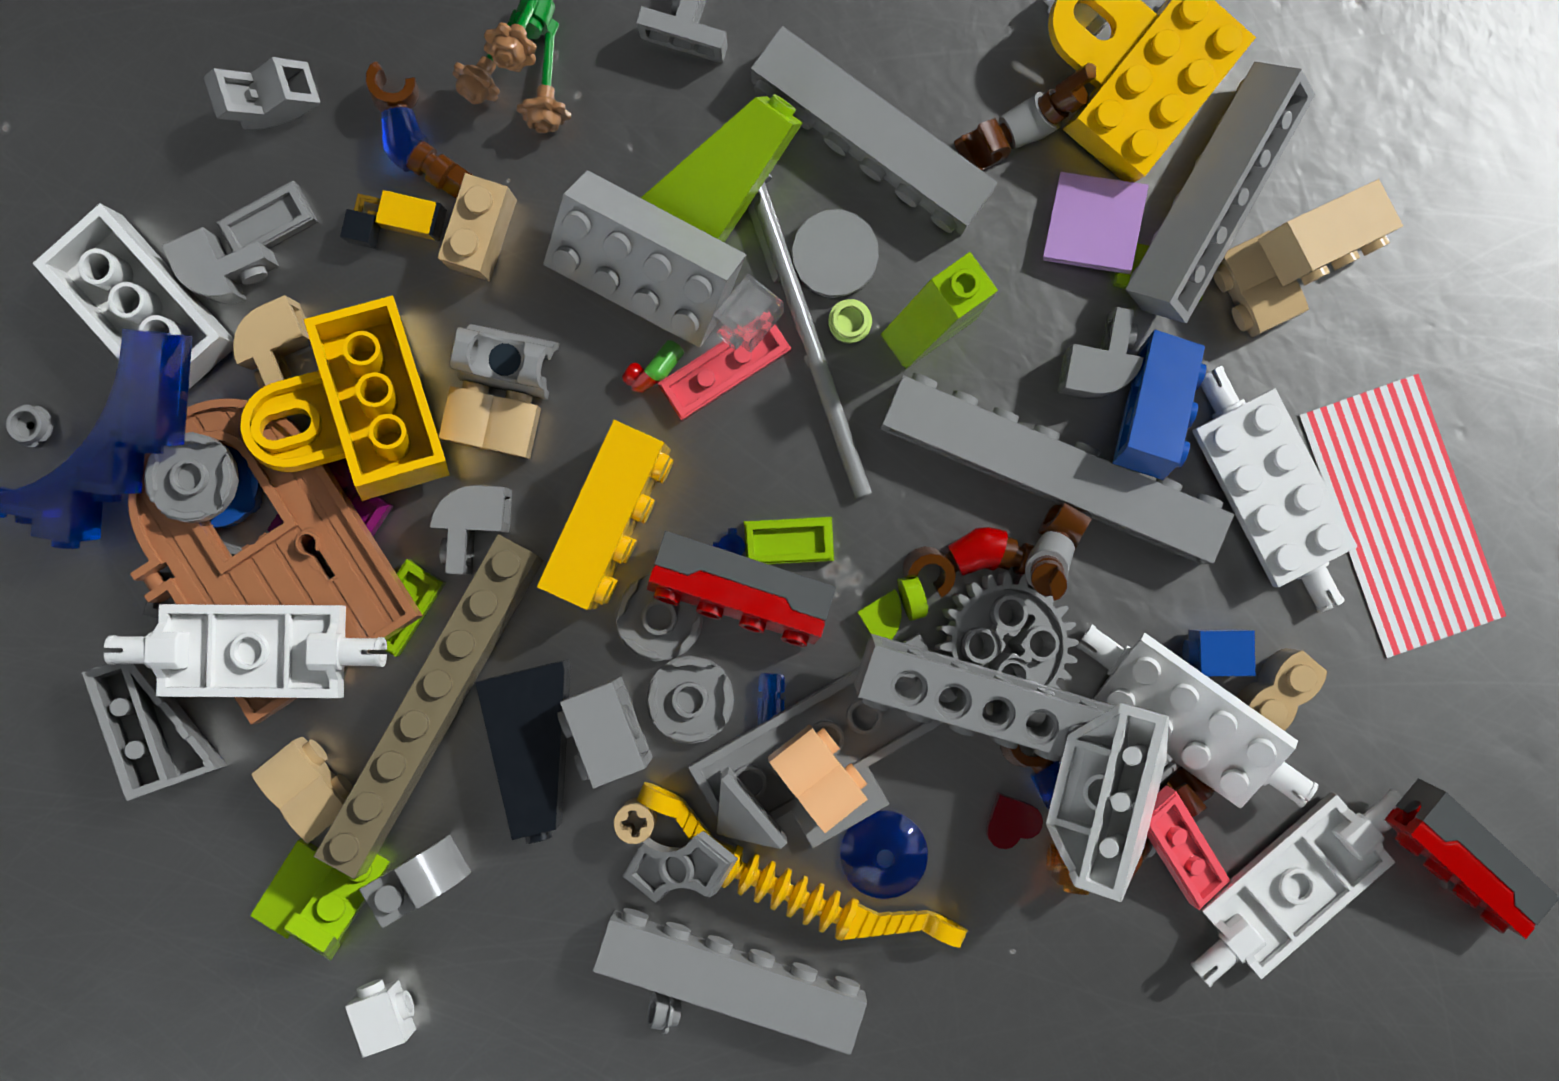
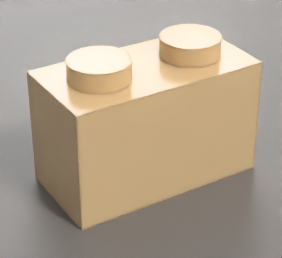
M465 173L437 257L449 269L482 280L491 281L517 202L508 186Z

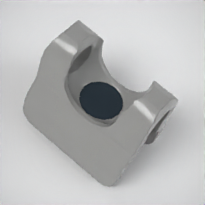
M469 324L467 328L459 327L456 331L450 367L457 371L460 381L479 383L495 389L515 391L548 400L547 379L541 376L542 363L544 359L551 360L554 351H558L560 343Z

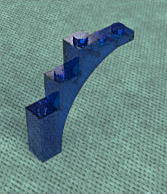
M122 329L119 363L114 383L106 405L95 426L78 449L51 473L18 489L0 487V518L7 517V514L15 515L14 522L31 524V536L51 540V547L78 549L82 541L100 539L103 501L120 502L122 501V494L142 493L145 453L164 454L165 446L185 444L192 336L159 331Z

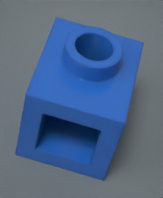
M1244 629L1188 630L1189 640H1184L1182 656L1184 661L1207 677L1256 676L1255 631Z

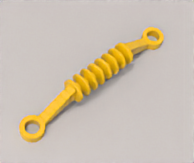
M644 782L636 798L644 806L666 816L676 818V821L683 828L689 839L705 831L738 858L721 887L726 888L736 878L739 880L737 894L742 896L750 886L755 887L754 902L759 903L769 893L771 894L770 909L775 911L784 900L787 902L786 916L789 918L799 908L804 909L802 924L808 925L817 915L820 917L818 931L824 933L834 923L836 924L835 939L839 941L922 930L943 943L960 948L968 931L952 919L928 910L878 913L859 904V900L853 897L844 907H840L841 892L835 890L828 900L823 899L825 884L819 883L810 893L807 892L808 877L805 875L801 877L795 886L791 884L792 869L787 868L777 878L775 877L776 862L770 861L762 871L759 870L760 855L757 853L747 863L742 862L743 847L739 845L734 847L714 838L687 802L675 793L658 785Z

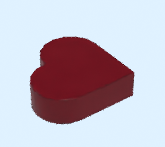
M998 792L986 824V835L997 848L1009 849L1014 847L1020 838L1030 839L1038 835L1043 827V818L1039 810L1033 805Z

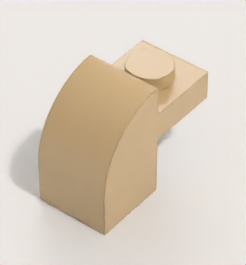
M286 295L250 311L240 322L234 336L233 353L236 364L250 370L258 368V371L254 372V376L260 389L268 384L292 378L293 376L284 356L311 345L303 320L306 318L301 306Z

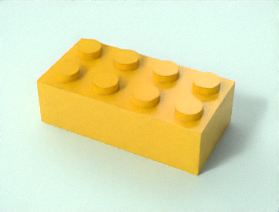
M615 419L613 420L537 585L538 588L585 610L597 609L599 605L609 603L618 584V580L612 578L619 563L626 564L637 542L636 539L631 538L632 533L638 522L645 524L653 509L655 500L649 496L655 483L658 481L663 484L672 467L674 460L669 456L671 449L663 441Z

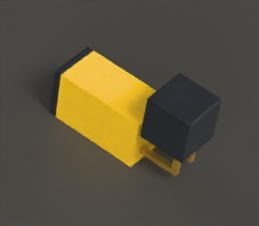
M385 190L382 191L381 199L358 193L354 210L346 209L340 237L348 243L376 249L380 228L440 242L447 210L438 202ZM365 202L379 205L378 212L368 210L367 213H363Z

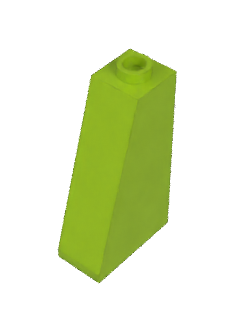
M775 94L772 95L771 99L767 96L755 97L646 192L641 199L725 243L801 127L802 122L793 116L796 109L786 100Z
M968 252L933 277L881 333V336L905 370H907L977 320L998 292V289L972 253Z

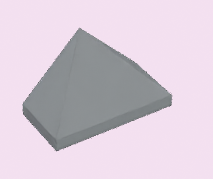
M729 766L724 769L721 776L717 835L778 849L784 847L787 844V836L783 829Z

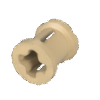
M637 797L627 800L614 818L616 835L628 844L644 842L650 837L657 823V812L638 802ZM632 811H637L638 818H646L640 830H635L633 823H626Z

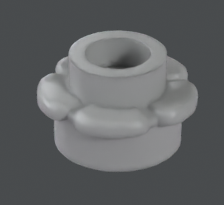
M25 404L14 409L7 417L6 428L9 435L24 447L38 446L39 442L47 441L53 431V426L49 423L51 416L42 406L32 407L29 404ZM30 422L35 424L32 430L28 428Z
M653 992L648 1009V1027L650 1029H659L662 1035H666L669 1032L670 1026L677 1027L679 1024L681 1000Z

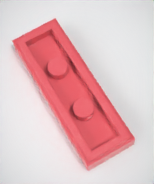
M767 312L657 384L683 422L791 352L792 349Z
M1166 785L1157 794L1147 837L1189 904L1200 910L1230 882V879L1177 791Z

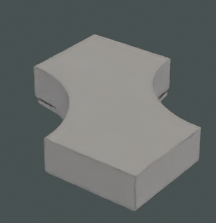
M705 831L697 834L686 846L682 847L664 846L648 838L640 844L622 876L654 903L662 900L670 890L678 888L692 889L710 898L718 892L738 858Z

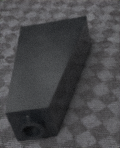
M569 659L475 682L511 839L515 840L525 837L526 844L552 838L551 831L556 830L562 823L567 737L559 723L558 712L563 710L560 702L569 697L571 673Z

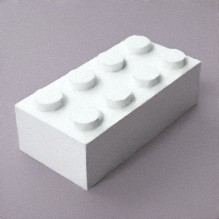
M101 203L33 262V265L152 397L174 403L233 350L234 338L190 289L177 279L172 269L127 219Z

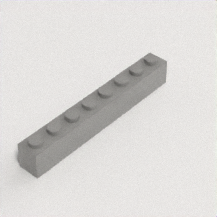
M913 373L911 378L904 375L901 378L880 427L881 430L1059 505L1066 503L1090 518L1197 563L1214 564L1234 517L1233 513L1222 509L1224 504L1222 501L1198 493L1196 498L1180 492L1183 486L1176 481L1168 478L1164 480L1157 478L1154 481L1140 475L1139 472L1112 464L1099 458L1101 451L1093 446L1081 442H1076L1074 447L1059 441L1060 434L1050 428L1035 425L1034 429H1030L1018 424L1019 417L1007 410L995 407L993 412L976 406L978 399L969 394L954 390L953 394L949 395L937 390L936 386L938 383L926 376Z

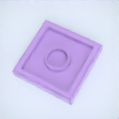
M1060 172L1043 261L1131 274L1149 185Z

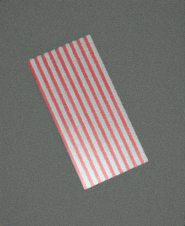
M1419 374L1299 415L1321 477L1358 546L1349 551V555L1387 658L1506 616Z

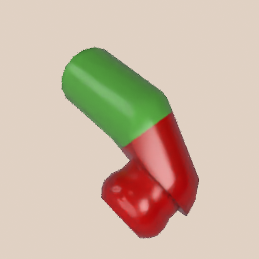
M667 340L645 369L638 363H631L622 375L623 382L632 387L631 391L638 393L647 391L669 375L684 355L683 348L676 342Z

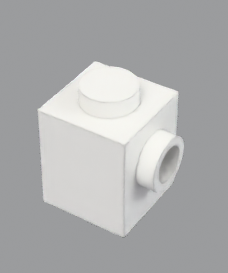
M377 979L356 989L358 994L345 1008L362 1057L364 1058L406 1043L416 1030L412 1019L414 1016V1004L409 992L402 990L399 979L384 984L383 979Z

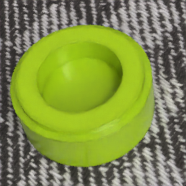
M899 578L897 580L899 595L908 619L913 621L926 617L928 614V604L919 578Z

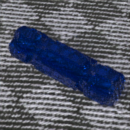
M762 673L759 676V691H762L763 694L762 697L758 698L757 725L766 722L784 710V699H780V694L785 692V677L783 674Z

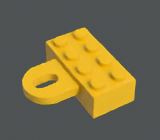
M1055 0L1048 19V31L1054 49L1076 71L1087 63H1092L1096 66V78L1090 81L1095 89L1089 95L1088 103L1077 110L1063 130L1121 181L1136 182L1147 175L1256 37L1215 0H1166L1156 13L1142 0ZM1084 3L1089 5L1109 23L1111 36L1108 40L1096 38L1075 19L1074 7L1076 4Z
M393 295L303 319L319 370L264 386L248 400L242 412L240 423L242 438L249 451L260 463L281 472H298L346 458L354 486L362 501L450 476ZM295 414H305L311 418L309 428L303 433L279 440H269L263 435L265 426L273 420Z

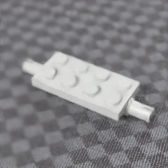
M1223 365L1206 373L1201 387L1215 413L1211 415L1212 420L1193 429L1192 432L1272 586L1281 587L1294 579H1302L1318 613L1334 608L1332 604H1336V606L1342 604L1345 600L1340 595L1326 567L1330 564L1329 561L1358 546L1276 388L1248 402H1245L1244 399L1239 401L1224 372Z
M159 604L158 624L154 631L148 633L147 636H108L105 639L104 648H122L123 651L105 652L104 660L108 665L145 664L147 668L153 670L157 678L156 696L342 698L344 697V667H384L387 654H369L368 650H387V642L384 637L346 638V606Z
M1093 624L1087 630L1088 632L1083 635L1076 648L1082 650L1108 669L1107 674L1109 675L1093 699L1114 706L1124 703L1169 716L1167 754L1173 761L1241 809L1262 785L1266 786L1267 784H1270L1294 801L1300 808L1306 805L1307 801H1305V798L1310 801L1318 789V784L1312 782L1285 763V760L1296 749L1298 740L1155 639L1144 633L1133 647L1127 645L1123 648L1096 629Z
M1390 789L1384 797L1364 814H1355L1337 794L1330 792L1233 876L1230 882L1200 909L1218 930L1219 934L1217 936L1219 940L1198 959L1189 964L1193 970L1211 987L1217 979L1240 961L1242 964L1245 962L1260 979H1263L1396 863L1386 852L1382 844L1385 840L1383 835L1392 828L1384 819L1392 809L1396 808L1402 796L1394 789Z

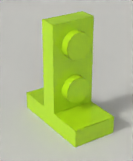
M377 854L367 873L355 879L332 867L301 914L299 915L295 912L284 929L294 939L331 961L341 946L339 940L366 902L359 889L383 875L390 866V861Z

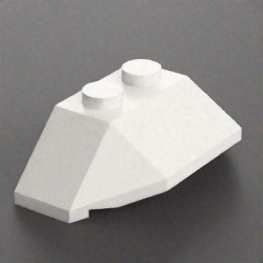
M1120 703L1068 734L1046 826L1063 862L1070 872L1069 876L1075 887L1119 902L1123 900L1144 849L1167 759L1169 716Z

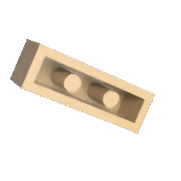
M1377 179L1287 221L1258 240L1282 287L1298 279H1301L1305 286L1329 274L1330 271L1327 265L1330 263L1334 271L1359 259L1360 256L1357 250L1361 249L1363 255L1366 256L1388 245L1390 242L1386 235L1403 227V224L1381 181Z

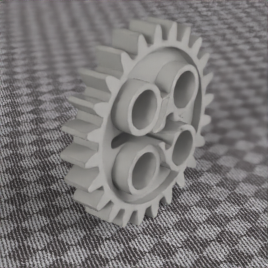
M1009 572L999 573L997 583L992 575L982 576V589L975 582L967 583L965 586L969 597L962 594H954L952 599L958 607L957 610L943 609L942 613L950 620L949 626H937L936 631L946 636V642L934 645V649L945 651L949 657L982 667L992 661L988 668L1002 672L1004 667L1009 664L1013 668L1016 677L1060 689L1056 683L1058 679L1071 680V675L1063 668L1065 663H1077L1078 659L1067 654L1069 647L1078 645L1079 641L1067 638L1066 632L1073 629L1076 623L1063 622L1061 617L1068 611L1069 607L1067 605L1054 607L1053 596L1041 595L1031 585L1028 586L1025 574L1016 575L1013 583ZM1003 602L1008 603L1013 612L1012 619L1007 625L1001 622L998 615L999 607ZM1028 615H1031L1033 618L1032 622L1028 627L1021 629L1027 621ZM1036 632L1043 639V649L1038 655H1035L1030 647V640ZM975 634H978L984 643L983 652L977 658L971 654L969 649V642ZM1003 637H1012L1007 644L1011 649L1010 653L1002 652L1006 647L1005 642L1002 640ZM960 688L958 689V691H957V693H956V697H957V698H958V696L960 695V692H961V689H960ZM992 700L986 704L987 715L999 712L1003 706V701Z

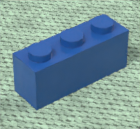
M1154 329L1139 348L1138 356L1144 357L1139 372L1131 381L1112 464L1164 480L1176 467L1181 468L1184 465L1190 450V442L1185 441L1187 428L1189 429L1192 426L1198 412V403L1193 402L1195 391L1200 388L1207 370V366L1202 364L1204 345Z

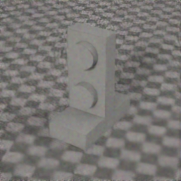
M673 0L671 5L672 15L643 6L640 8L636 21L640 39L719 63H723L728 48L726 31L699 24L706 0Z

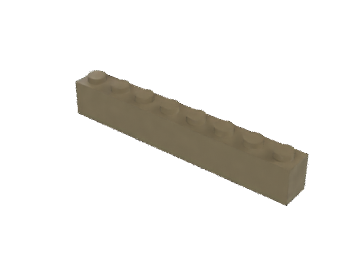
M500 534L497 535L316 851L315 858L353 879L367 873L544 560L538 555Z

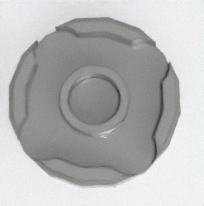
M842 209L823 210L809 217L797 230L792 245L793 266L800 282L812 293L829 299L841 298L842 296H848L862 290L873 277L879 259L878 241L870 225L857 214Z
M194 432L175 434L166 439L165 441L167 442L162 444L159 449L156 448L148 458L144 472L145 490L150 501L154 502L156 507L161 510L160 512L167 518L187 523L209 521L223 513L234 499L239 483L237 463L230 450L217 439Z
M646 575L632 582L620 596L615 612L617 629L624 645L637 656L652 661L670 660L687 652L699 638L704 622L703 615L696 612L697 606L680 601L678 606L656 600L653 597L654 592L647 590L650 575Z
M689 655L674 658L659 668L649 682L646 704L651 721L663 735L672 741L693 744L707 741L723 729L731 717L734 694L732 683L720 666L708 658Z

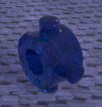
M728 528L727 535L723 536L719 542H713L714 547L741 556L745 552V543L737 535V528Z

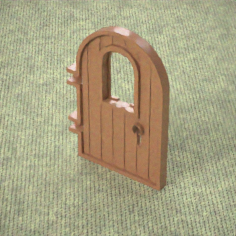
M214 399L196 403L184 408L164 421L145 442L134 463L130 476L128 508L136 539L149 560L131 572L130 575L134 581H144L150 592L145 594L144 597L148 603H161L172 597L176 604L342 605L346 606V638L384 637L386 640L423 616L327 464L298 472H281L266 467L252 455L244 443L240 427L242 412L248 402L247 400ZM284 417L269 422L264 428L263 435L269 440H279L303 433L304 431L291 419ZM194 432L213 437L224 446L236 449L246 459L249 468L284 523L267 534L263 533L258 537L255 544L245 545L241 548L242 551L232 556L210 520L187 523L167 518L160 512L161 510L156 507L155 503L150 501L145 490L144 472L148 458L156 448L159 449L162 444L167 442L165 441L166 439L175 434ZM312 537L315 539L316 551L321 552L335 575L331 579L318 561L317 557L319 556L312 553L308 548L309 540ZM168 566L175 577L165 581L160 571ZM234 697L251 725L261 723L297 699Z

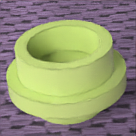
M842 300L830 311L828 318L829 330L840 342L847 344L860 342L869 334L872 326L870 310L858 300Z

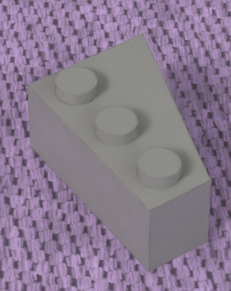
M104 664L82 672L126 801L228 766L173 697L156 696L157 678L154 672L147 668L145 664Z

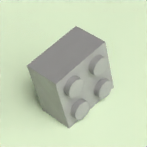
M622 676L574 694L560 702L563 710L558 712L559 723L567 738L573 736L579 751L578 754L574 755L577 770L583 781L590 779L593 789L641 771L652 760L651 751Z

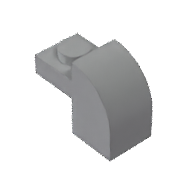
M271 57L251 73L213 68L203 76L216 118L241 121L243 129L246 130L270 128L295 120L321 103L308 62Z
M203 227L161 245L177 279L191 291L218 303L233 304L245 301L246 298L240 284L251 285L258 283L268 277V271L279 267L273 251L258 241L226 255L219 237Z
M1116 307L1107 314L1101 349L1073 344L1065 350L1057 393L1087 399L1101 398L1121 389L1134 379L1144 357L1126 354L1127 350L1134 348L1138 333V324L1132 323L1134 310Z
M471 485L452 491L440 501L433 513L430 528L448 530L447 538H442L440 544L441 564H446L445 573L472 574L475 531L510 533L512 489L499 486Z
M449 834L411 856L402 864L364 885L359 890L381 928H384L414 909H418L466 878L471 873V870Z

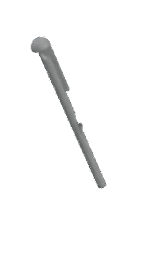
M769 174L748 206V211L772 281L778 282L780 280L796 328L807 355H803L805 363L811 369L856 499L872 492L766 187V183L772 179Z

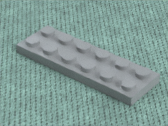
M919 633L902 642L929 650ZM858 667L689 764L688 768L717 819L722 771L729 766L772 818L776 820L802 804L771 766L767 757L810 724L816 732L824 727L840 748L834 753V756L844 768L852 763L857 771L860 772L945 722L932 719L931 723H922L906 716V711L889 706L887 711H882L865 705L862 702L863 698L857 696L854 685L859 670ZM913 674L902 675L896 681L895 687L901 690L910 689L916 684L918 677ZM950 687L943 690L939 696V700L942 702H952L957 699ZM728 837L732 845L740 841L739 839Z

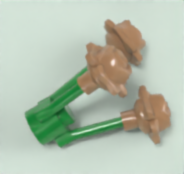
M520 0L517 9L512 11L507 24L501 22L495 29L486 30L484 38L487 42L484 45V50L488 55L486 57L482 56L476 66H464L458 62L454 65L452 74L457 79L455 84L457 92L472 104H481L486 99L496 102L500 90L494 84L491 77L496 69V65L499 68L515 72H521L525 66L534 65L536 62L534 53L537 46L529 39H538L541 35H544L541 85L537 87L535 98L524 99L523 104L517 105V112L523 115V120L527 121L528 127L535 129L538 133L556 132L559 125H563L565 121L570 120L571 113L565 109L566 105L564 103L557 102L554 99L555 89L551 86L554 40L559 27V23L552 19L555 11L554 2L552 0Z

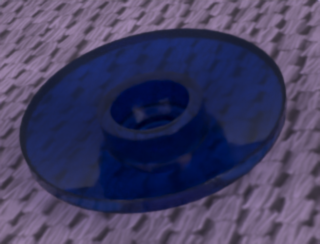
M879 810L847 829L841 843L840 860L845 876L857 890L873 898L890 899L909 892L921 880L927 867L928 848L923 833L910 818L899 812ZM882 850H889L893 853V860L887 865H882L877 861L878 853Z

